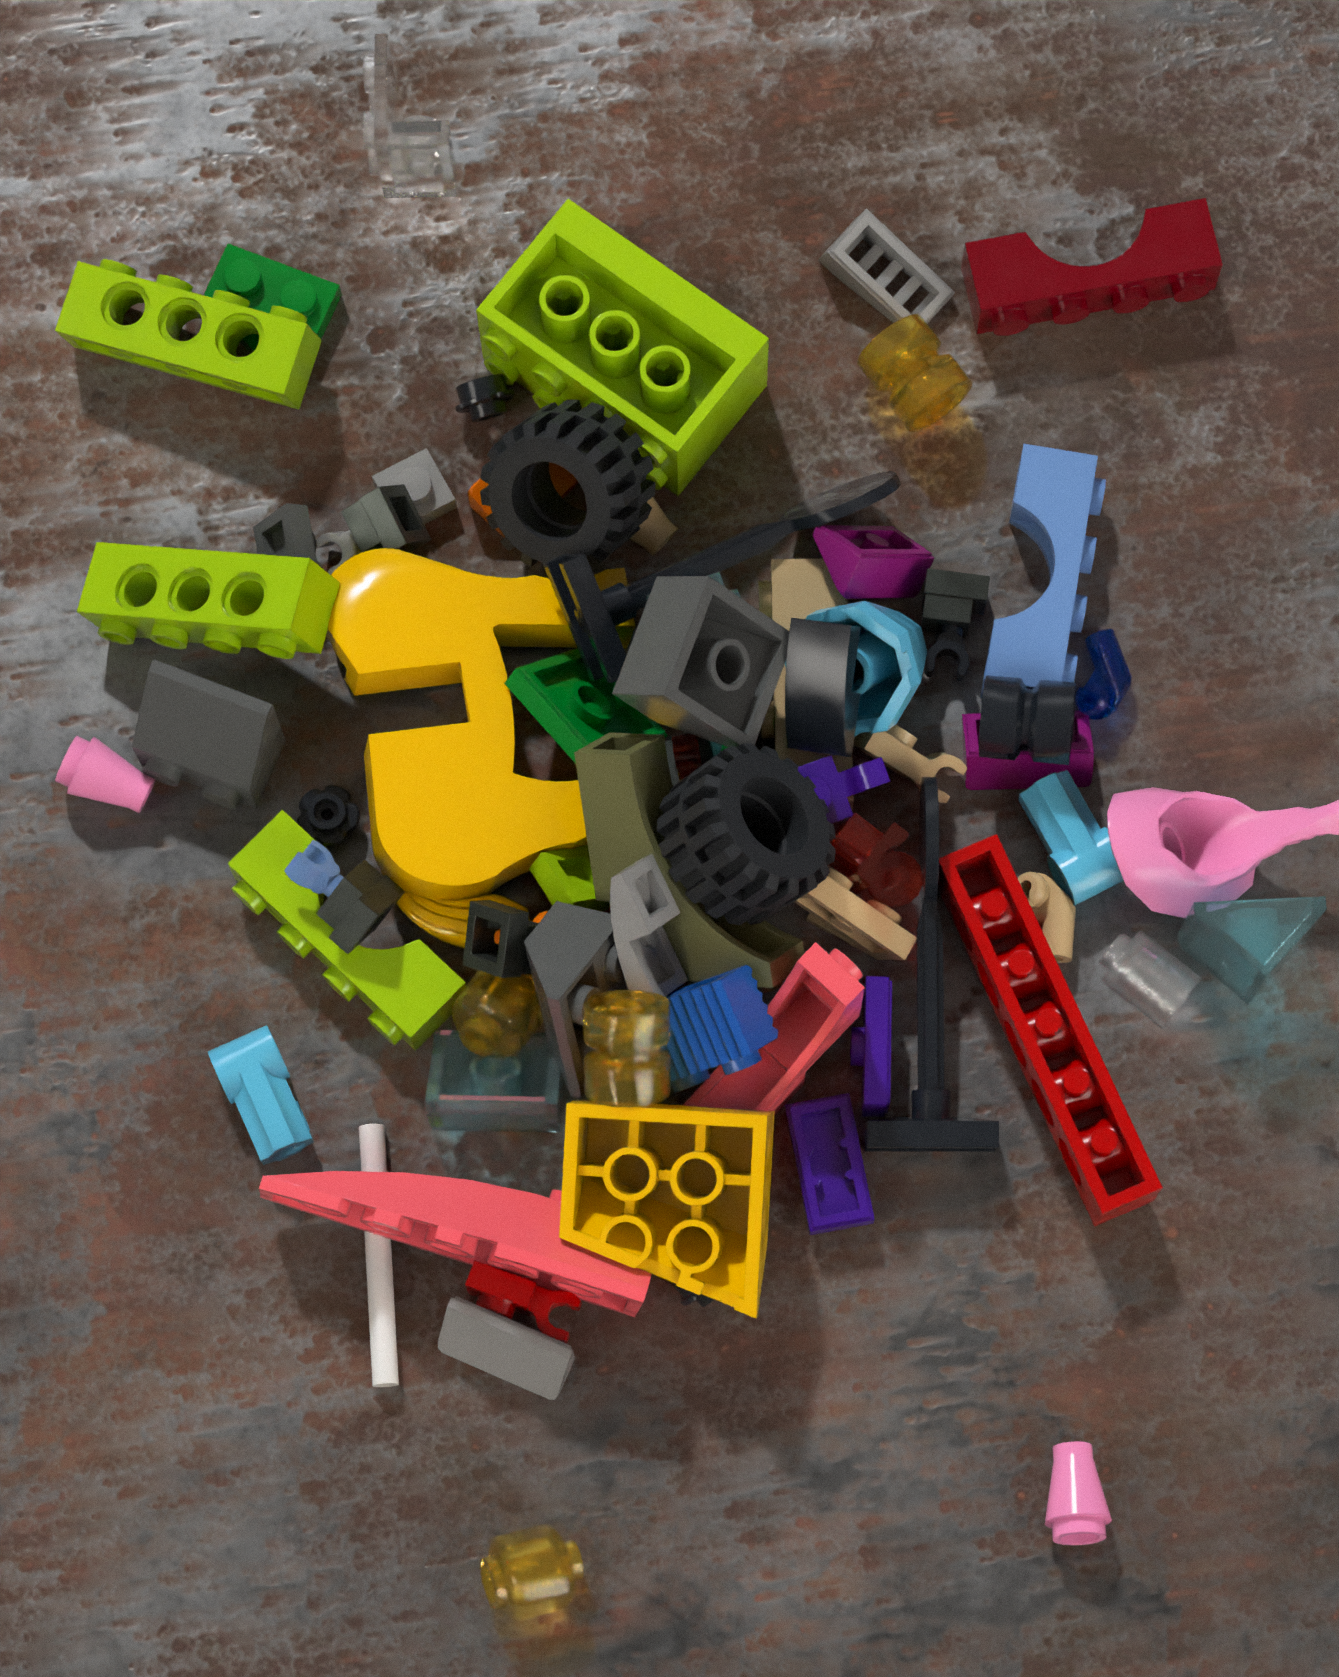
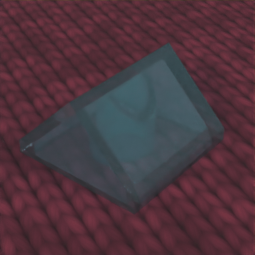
M1326 896L1194 902L1178 932L1179 946L1249 1005L1307 940L1327 909Z
M435 1030L425 1098V1114L431 1129L443 1131L561 1133L563 1076L547 1040L546 1032Z

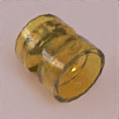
M919 314L908 315L884 329L863 349L857 360V365L877 391H890L889 407L905 428L912 433L933 425L951 412L967 396L973 384L972 380L952 355L939 354L942 342Z
M615 990L593 995L588 1001L583 1003V1040L587 1046L593 1048L584 1057V1094L589 1100L611 1107H639L655 1104L669 1097L671 1092V1056L666 1050L660 1048L667 1044L670 1039V1002L666 997L643 990Z

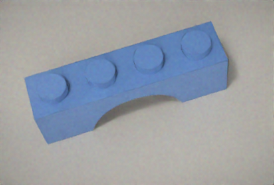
M1023 444L1009 523L1026 533L1042 551L1048 566L1049 586L1044 594L1026 610L1012 616L994 619L980 698H983L986 675L1022 678L1027 689H1034L1040 680L1074 683L1078 655L1066 652L1070 631L1077 633L1082 631L1087 604V596L1076 594L1079 573L1091 574L1097 537L1085 536L1088 515L1100 516L1106 479L1095 478L1098 459L1096 455Z

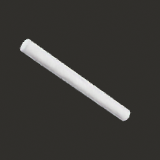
M365 1124L359 1126L361 1171L387 1172L385 1125ZM364 1231L372 1386L399 1385L391 1239Z

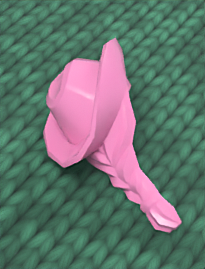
M1151 787L1113 794L1107 811L1108 836L1113 856L1126 886L1151 911L1188 919L1227 908L1253 886L1255 868L1261 861L1279 853L1287 845L1300 843L1303 840H1310L1316 836L1326 834L1339 835V800L1311 809L1294 807L1283 810L1255 811L1230 797L1200 791L1182 792Z

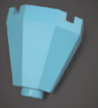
M867 601L820 609L807 615L806 620L861 627L851 691L861 693L855 736L870 731V734L883 732L895 726L921 683L927 656V648L921 626L899 611Z

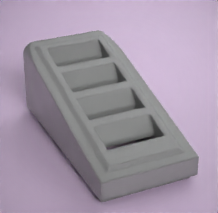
M867 208L853 220L818 259L834 276L912 338H915L955 294L940 277ZM863 239L872 247L856 263L849 254ZM883 255L890 261V264L874 280L867 273V270ZM902 270L910 278L892 297L885 288ZM921 285L929 294L910 314L902 305Z

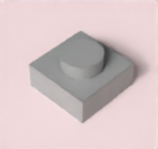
M427 448L372 476L375 488L404 484L424 524L457 508L456 499Z

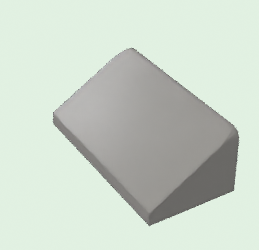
M457 1296L455 1299L451 1297L447 1305L438 1339V1349L441 1353L546 1399L555 1400L559 1396L575 1360L574 1352L570 1345Z

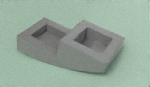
M650 854L613 876L610 886V910L614 942L627 987L637 1010L660 1001L688 980L662 926L680 914V911L653 854Z

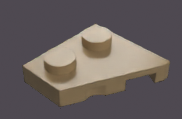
M829 868L830 873L824 881L795 901L797 905L809 912L806 919L807 922L843 939L851 946L877 960H906L917 940V937L899 926L902 917L896 911L875 900H868L867 903L849 891L852 887V882L832 868Z

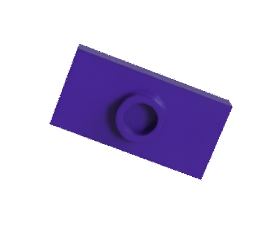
M866 976L863 1027H851L850 1066H862V1117H884L885 1113L888 1114L890 1106L892 981H889V977Z
M849 1093L786 1104L785 1113L809 1235L874 1224L875 1219Z

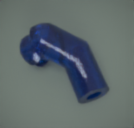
M1113 629L1098 631L1085 639L1095 671L1084 688L1079 687L1076 692L1075 702L1079 711L1088 715L1089 719L1092 720L1105 719L1115 713L1132 685L1131 673Z

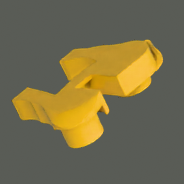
M373 549L351 557L331 574L340 582V586L332 607L326 636L332 644L335 654L346 667L345 682L354 696L462 683L468 722L368 734L364 762L373 853L382 875H387L405 891L396 903L403 913L417 926L435 938L465 949L470 901L491 900L528 912V909L518 902L502 895L491 893L511 879L530 871V866L541 852L575 849L588 845L578 780L544 781L513 773L515 746L513 707L510 689L504 684L508 678L499 646L577 648L549 578L537 575L518 578L486 576L467 572L399 549ZM625 568L607 569L594 575L600 591L617 583H622L624 586L628 585ZM634 618L615 626L623 648L628 647L635 629Z

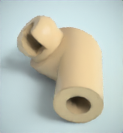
M1029 871L1021 874L1018 880L1039 925L1042 927L1043 934L1057 963L1071 962L1076 907L1073 905L1072 898L1053 879L1043 873Z

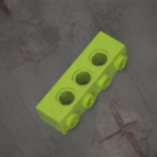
M102 259L99 267L80 261L77 262L55 331L73 347L283 406L300 409L322 341L306 324L307 317L305 315L281 306H272L270 313L249 308L250 302L247 299L222 290H215L212 298L193 293V286L168 275L159 274L156 282L135 277L137 273L135 269L113 260ZM145 303L142 317L134 324L123 325L124 315L127 310L135 304ZM192 319H202L199 333L188 341H180L179 336L182 327ZM259 334L257 348L247 356L236 357V349L239 342L248 335Z
M97 542L77 613L99 627L97 632L99 636L119 644L131 645L134 644L135 638H146L159 645L173 649H186L188 642L203 643L208 648L227 654H238L241 647L257 648L259 651L273 657L291 659L294 657L295 652L321 654L340 582L312 559L304 557Z

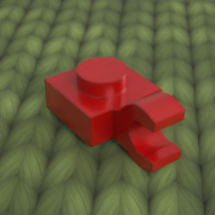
M476 1260L473 1262L465 1283L468 1293L478 1297L476 1305L512 1320L515 1311L527 1316L532 1315L536 1319L540 1333L563 1343H568L569 1332L554 1327L549 1322V1316L551 1311L558 1306H566L572 1310L579 1311L582 1302L575 1294L565 1290L554 1291L537 1286L536 1282Z

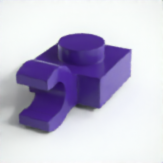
M832 755L798 767V772L804 778L809 776L816 785L814 791L818 798L825 800L829 809L826 817L831 824L854 816L847 797L890 782L882 757L839 773Z

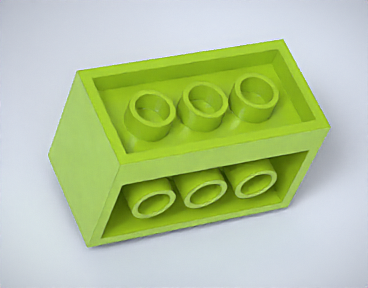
M570 199L565 201L476 309L482 354L485 359L484 365L493 375L503 374L507 385H513L515 381L534 394L532 396L533 400L540 408L556 402L559 406L566 400H580L582 409L593 402L604 406V416L607 418L618 414L626 421L622 429L629 436L637 433L644 444L638 448L641 457L650 456L654 469L646 475V479L655 482V489L660 490L664 486L677 496L681 494L767 386L769 338Z

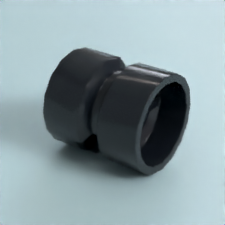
M986 675L980 718L979 757L1015 761L1021 751H1028L1033 762L1069 765L1075 714L1076 683L1040 680L1034 689H1027L1022 678Z

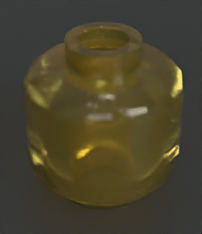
M479 970L458 995L452 1006L453 1022L461 1042L468 1050L480 1056L510 1058L522 1051L543 1023L532 974L521 975V977L500 978Z
M538 1524L498 1535L489 1546L488 1556L480 1559L481 1581L490 1606L493 1610L502 1609L509 1618L517 1621L565 1609L570 1605L574 1597L575 1581L584 1577L583 1561L577 1544L574 1540L564 1541L559 1532L549 1524Z

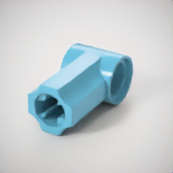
M1068 770L1059 773L1054 772L1036 781L1027 790L1019 794L1018 801L1049 854L1047 856V863L1053 879L1072 898L1074 906L1124 881L1111 850L1108 828H1100Z
M267 1025L208 1051L225 1094L231 1104L236 1103L263 1165L293 1156L314 1142L300 1105L295 1100L286 1080L290 1078V1074Z

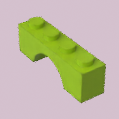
M281 810L228 863L237 881L231 890L256 915L259 916L267 909L282 924L276 931L277 934L297 955L304 959L312 952L325 964L328 969L322 974V977L341 997L349 1002L357 995L374 1011L367 1018L368 1021L384 1038L393 1045H396L403 1039L416 1051L469 998L466 982L420 939L390 949H372L358 945L347 954L328 938L334 929L316 914L324 904L325 895L314 893L311 889L299 886L284 871L298 852L303 853L314 839L287 813Z

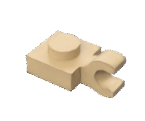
M898 725L893 726L887 731L870 734V731L860 733L854 737V747L873 759L882 757L887 768L912 781L918 786L919 790L922 777H935L937 771L943 767H948L950 770L962 775L967 770L966 765L959 758L947 753L936 752L923 756L912 748L918 739ZM938 789V801L947 803L950 796Z

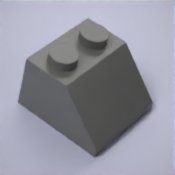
M657 576L612 694L653 721L727 747L733 745L737 748L742 743L755 744L787 659L789 631L709 576Z
M153 659L148 670L132 748L139 762L145 766L143 772L166 785L177 787L180 780L199 786L203 788L201 794L205 798L227 808L236 809L240 802L257 809L286 743L273 705Z

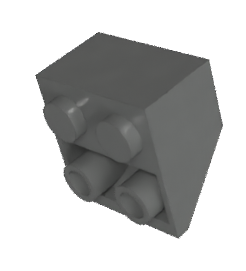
M556 901L526 938L524 945L547 1040L570 1096L582 1099L597 1078L607 1072L613 1057L627 1040L618 1016L636 1005L620 966L614 942L611 914Z

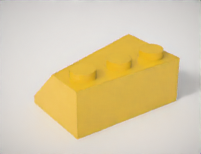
M586 1099L568 1102L566 1104L559 1238L629 1267L639 1268L676 1283V1286L698 1295H705L734 1307L736 1311L757 1318L768 1241L775 1111Z

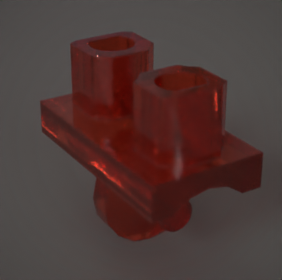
M856 812L846 823L843 822L835 830L836 838L830 841L836 852L834 862L829 865L852 882L850 892L857 895L867 888L875 901L890 908L908 905L919 895L923 886V874L920 865L912 856L904 852L893 851L909 836L908 832L895 822L880 832Z

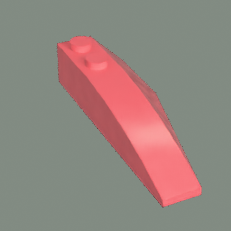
M326 1171L267 1175L262 1177L259 1186L260 1197L469 1265H473L474 1260L536 1282L537 1286L554 1291H569L582 1301L632 1317L637 1315L644 1303L652 1275L639 1268L629 1267L559 1238L561 1190H552L548 1198L535 1193L474 1180L406 1172Z

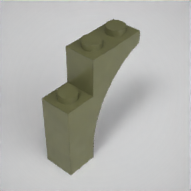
M609 732L574 752L596 901L610 902L611 878L639 859L653 854L680 911V914L662 926L688 978V985L748 965L752 968V977L758 981L757 989L760 992L767 993L779 989L782 986V981L787 979L796 962L804 954L803 940L781 931L765 920L754 925H750L746 921L739 926L728 924L724 915L718 919L705 913V906L701 902L694 904L685 895L687 889L680 880L675 882L668 871L672 866L669 859L662 857L659 844L664 841V837L657 832V819L663 815L659 807L663 798L671 793L670 789L673 787L664 735Z

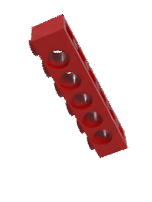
M995 834L940 857L938 890L1094 1227L1153 1202L1163 1187L998 835Z

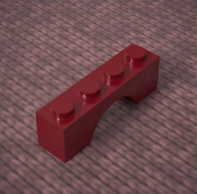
M1206 198L1145 209L1140 232L1134 243L1119 257L1103 264L1075 266L1062 263L1042 252L1026 232H1020L965 243L961 271L976 335L993 332L997 336H1009L1024 331L1030 324L1053 320L1055 324L1067 325L1079 322L1093 312L1113 309L1114 312L1123 314L1138 311L1146 307L1149 302L1168 298H1173L1176 302L1197 300L1207 295L1210 290H1215L1223 264Z

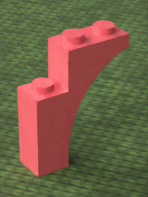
M815 942L796 962L784 984L768 1005L767 1014L773 1017L772 1026L778 1029V1038L758 1049L762 1060L729 1075H725L722 1066L719 1065L710 1075V1078L705 1080L682 1106L775 1111V1115L804 1085L806 1071L860 1016L865 987L859 982L863 977L860 969L838 949L834 948L828 954Z

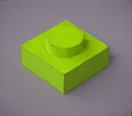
M588 845L575 849L541 852L530 866L529 870L552 905L559 901L597 911H607L610 908V902L596 901Z

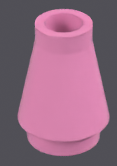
M76 736L72 741L55 779L56 782L68 787L67 794L126 807L137 813L142 811L156 780L142 773L96 737L88 741L79 736Z
M1074 1441L1053 1446V1467L1045 1518V1526L1052 1529L1053 1542L1062 1545H1086L1105 1540L1106 1525L1112 1519L1093 1459L1092 1444Z

